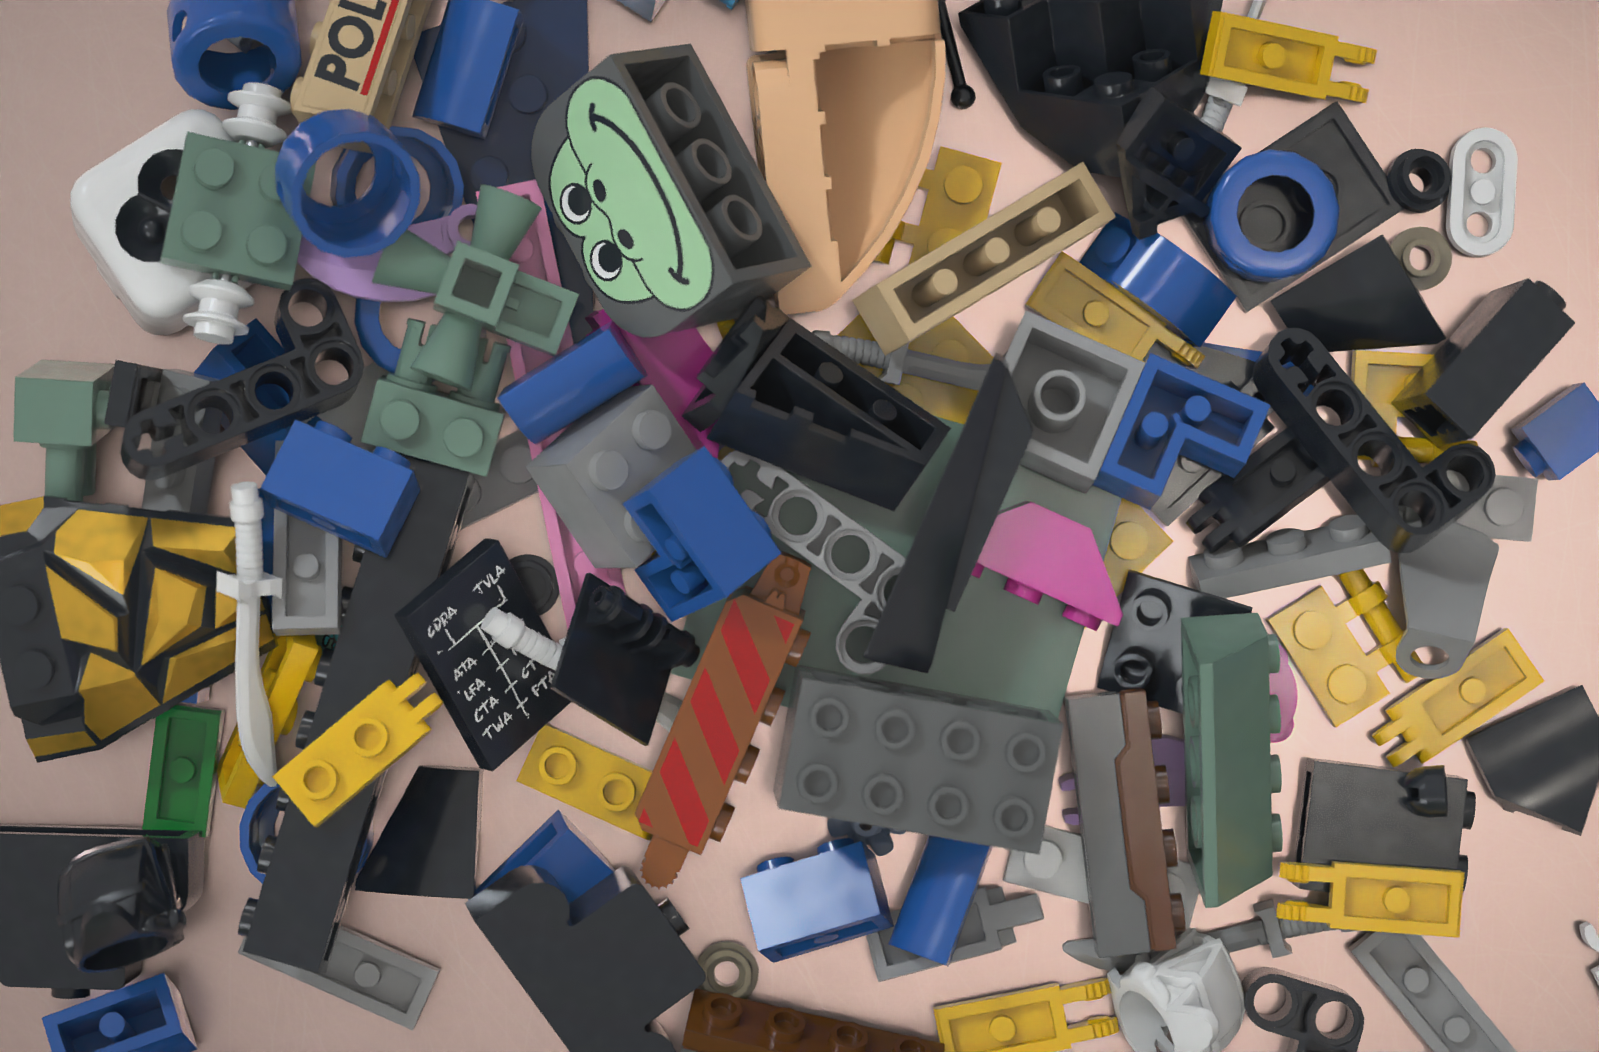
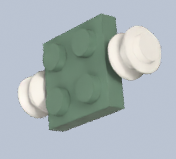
M245 83L243 90L232 91L228 94V101L238 107L239 110L236 118L226 119L222 122V128L236 142L187 132L160 263L212 274L211 279H206L189 287L188 292L200 301L198 312L188 313L183 316V321L195 328L194 337L206 342L232 344L234 336L248 334L249 328L237 320L239 309L253 306L254 299L243 287L238 285V280L290 291L293 285L302 234L286 212L276 192L275 163L279 152L265 149L282 143L287 138L286 132L276 126L277 116L290 114L291 106L289 102L281 99V90L267 84ZM317 161L308 170L303 183V188L308 196L311 193Z

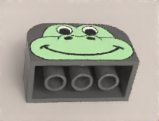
M691 43L610 54L553 101L539 118L533 134L531 148L532 167L537 185L553 214L557 228L564 234L580 264L587 284L596 294L607 315L615 324L628 333L640 337H656L739 318L749 302L755 297L762 296L765 300L769 299L811 267L809 260Z

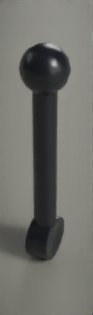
M938 0L941 38L945 40V54L954 89L951 92V101L957 108L967 109L974 104L976 93L971 86L966 84L945 3L947 0Z

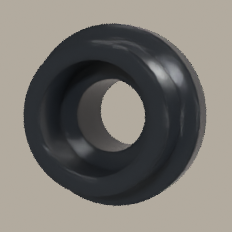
M1424 149L1405 151L1389 167L1387 175L1389 191L1394 200L1406 210L1416 213L1431 211L1442 204L1449 193L1450 169L1445 160L1432 151ZM1410 173L1416 174L1422 179L1424 184L1423 192L1413 186L1409 177Z

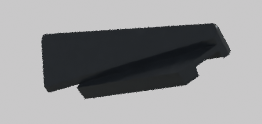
M996 353L863 655L864 658L870 661L928 674L933 663L945 611L948 609L955 612L1034 432L1033 425L1013 382L1006 357Z

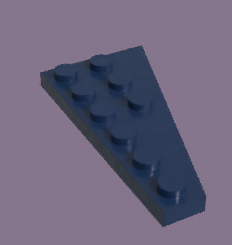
M514 0L513 3L511 1L501 3L519 9L524 19L486 139L484 140L438 125L445 147L457 160L464 183L463 198L466 204L477 205L476 191H480L481 184L500 187L535 179L531 148L533 134L539 118L553 101L589 72L588 0ZM440 25L421 32L413 56L422 82ZM544 199L561 286L579 294L569 319L572 339L575 344L593 331L585 317L595 311L594 291L587 284L580 264L564 234L557 228L553 214Z

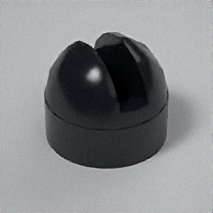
M1445 765L1423 766L1415 768L1408 773L1401 787L1419 788V797L1403 799L1402 801L1406 808L1419 817H1448Z

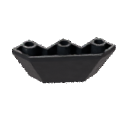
M980 0L960 11L958 15L961 28L1020 126L1073 167L1084 162L1090 173L1121 178L1117 141L1135 109L1151 86L1192 113L1196 110L1204 96L1208 77L1199 74L1212 11L1221 12L1223 0Z

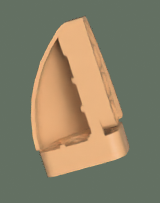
M745 0L750 50L755 52L777 51V53L753 55L748 58L746 63L757 167L811 264L809 269L774 294L775 306L786 315L821 311L837 302L867 270L890 240L915 195L930 159L940 119L945 83V40L941 38L938 0Z

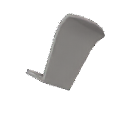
M1421 519L1406 522L1413 527H1422ZM1454 522L1421 548L1411 553H1398L1407 628L1396 648V662L1405 672L1420 678L1437 679L1456 673L1464 664L1476 640L1491 574L1500 549L1498 544L1484 533ZM1431 646L1444 650L1449 658L1440 664L1426 665L1414 660L1411 653L1420 647Z

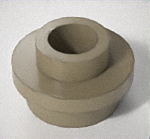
M1421 226L1406 229L1398 234L1390 244L1418 291L1428 290L1437 286L1446 278L1452 264L1450 246L1447 240L1434 229ZM1416 246L1426 248L1431 254V264L1426 270H1418L1410 263V252Z
M732 941L717 942L706 948L697 961L706 974L704 983L698 989L747 999L757 985L759 971L756 959L745 946ZM724 961L734 963L739 969L738 979L731 984H724L718 981L715 976V968L719 963Z

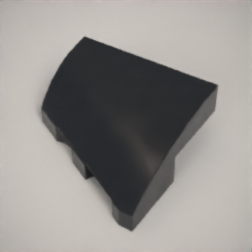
M1384 234L1271 300L1287 328H1301L1311 332L1319 339L1328 352L1433 345L1447 338L1420 292L1413 285Z
M420 765L365 865L358 874L355 891L471 899L476 896L478 835L481 831L484 769Z

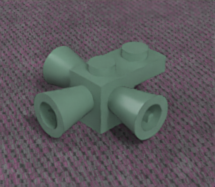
M481 184L470 245L457 241L453 254L450 257L407 229L394 244L383 249L372 283L437 294L433 310L444 314L410 366V369L441 383L471 392L482 329L551 356H556L579 294L518 270L519 264L509 261L542 209L540 206L506 190Z

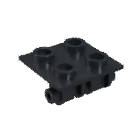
M1129 570L1119 604L1123 616L1118 627L1113 626L1097 688L1116 692L1125 689L1142 688L1146 692L1147 701L1157 700L1159 707L1183 714L1181 618L1252 613L1253 607Z
M586 573L550 689L643 746H647L651 739L671 669L681 665L685 668L692 666L698 659L700 648L695 644V637L690 632L679 630L668 623L665 616L660 613H653L652 608L646 604L635 602L626 596L625 592L618 586H610L592 573Z

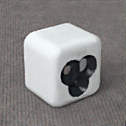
M189 109L177 114L86 171L75 181L70 193L73 226L79 239L95 261L98 272L117 299L120 298L135 322L143 330L154 335H170L187 327L188 324L183 321V316L188 313L198 312L200 301L188 292L189 287L212 278V274L160 263L173 201L162 194L161 184L167 177L178 176L187 132L236 142L222 128V121L215 114L203 109ZM238 280V285L244 289L254 284Z

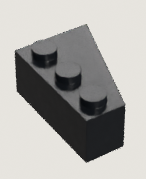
M790 318L735 391L706 439L888 510L895 511L951 428Z

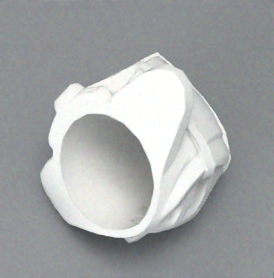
M1195 927L1188 928L1184 933L1175 936L1177 949L1151 950V952L1140 953L1136 955L1135 963L1122 975L1119 974L1116 967L1107 973L1115 1014L1127 1042L1135 1052H1157L1156 1045L1161 1052H1221L1240 1030L1245 1013L1244 991L1230 954L1220 938L1214 939L1210 935L1199 933ZM1168 1030L1171 1034L1173 1044L1166 1037V1035L1168 1034Z

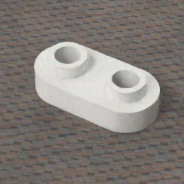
M1478 128L1468 132L1455 143L1450 154L1449 169L1451 181L1447 196L1446 232L1451 244L1461 253L1471 257L1488 256L1502 249L1511 238L1514 228L1517 151L1511 139L1503 132L1494 128ZM1482 150L1490 155L1492 166L1488 173H1479L1473 169L1471 156L1475 151ZM1472 214H1480L1488 222V231L1483 237L1472 235L1467 228L1468 218Z

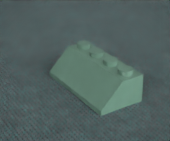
M1258 612L1181 618L1187 857L1205 908L1219 907L1273 876L1272 852H1282L1283 849L1281 818L1279 813L1272 814L1271 793H1281L1282 790L1281 764L1278 754H1271L1270 734L1280 733L1281 713L1277 694L1269 695V673H1279L1280 653L1277 635L1267 633Z

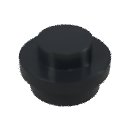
M525 554L510 559L509 561L539 616L546 613L555 604L559 595L555 568L546 559L537 555Z

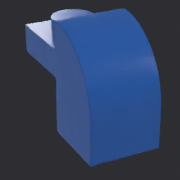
M1115 212L1116 217L1105 225L1079 263L1167 324L1166 328L1200 348L1237 295L1205 266L1162 235L1157 233L1139 240L1132 234L1130 220Z

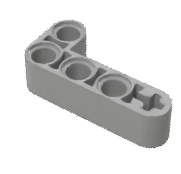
M737 450L730 452L721 460L728 470H730L734 463L746 466L753 460L761 466L757 472V478L769 488H774L777 477H780L789 484L787 489L774 498L767 517L756 510V506L762 503L765 498L751 489H746L740 496L751 510L757 512L766 521L774 536L861 598L837 634L836 652L840 662L852 672L872 674L880 671L887 664L873 661L860 662L853 659L847 651L846 639L852 630L860 626L876 628L887 603L884 597V587L892 576L900 573L906 557L785 469ZM732 475L733 485H734L736 479H735L734 476ZM793 497L808 499L815 506L817 512V521L814 527L802 535L788 532L780 521L782 505ZM846 535H855L862 538L870 551L867 564L856 572H845L839 569L832 559L834 543Z

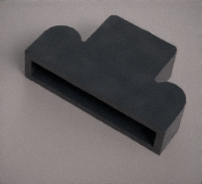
M0 824L1 984L7 987L51 988V996L54 998L78 999L90 996V989L118 990L141 974L142 961L119 970L96 973L82 972L71 962L64 948L62 929L57 923V917L59 916L57 904L58 876L73 858L86 850L133 837H145L147 834L150 839L160 844L167 843L169 847L177 894H180L183 905L180 909L185 912L197 903L203 891L204 837H202V830H142V828Z
M535 865L520 866L506 873L465 903L476 925L570 1052H676L672 1042L655 1018L701 986L706 979V974L680 938V935L690 928L668 898L659 904L655 903L631 868L627 866L618 868L569 904L557 881L546 869Z

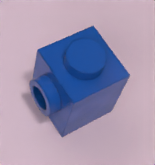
M1585 382L1572 384L1510 429L1519 440V443L1513 446V450L1532 476L1536 478L1543 473L1548 481L1561 480L1599 452V401Z

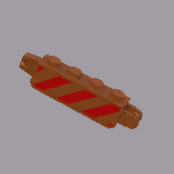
M781 551L780 555L767 564L753 588L746 585L736 589L727 597L635 811L641 830L653 835L645 852V858L641 862L643 866L640 868V871L643 873L641 878H644L646 880L645 884H650L651 888L657 887L660 890L661 887L667 888L668 884L673 885V879H677V872H680L689 850L702 855L708 838L717 842H721L735 809L734 806L725 803L728 792L734 780L746 784L760 752L759 748L750 745L758 723L761 722L768 726L772 725L786 692L775 686L785 663L795 668L797 667L811 635L810 631L800 627L806 612L801 609V604L812 564L801 558Z

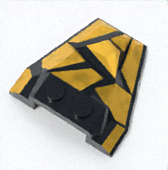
M51 495L0 505V665L10 708L14 716L22 720L26 741L37 763L101 750L202 689L235 672L237 601L233 597L217 592V571L227 575L237 574L235 522L231 520V516L171 509L158 511L132 508L128 504L111 502L98 504L67 500V497ZM268 595L260 596L259 657L279 646L277 636L272 630V612Z

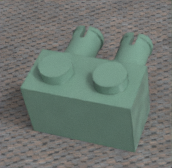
M408 318L406 323L408 326L395 373H388L387 376L382 375L377 379L361 442L487 477L506 414L505 409L500 407L501 404L495 402V398L511 346L495 341L489 361L485 362L484 355L489 339L481 337L471 392L457 389V391L450 390V393L437 390L438 386L432 384L433 379L410 369V366L425 345L421 343L426 322ZM436 324L430 325L427 340L437 326Z
M42 359L15 377L13 442L39 443V446L46 448L44 496L67 497V500L83 502V496L93 495L96 492L97 442L116 427L104 424L115 364Z

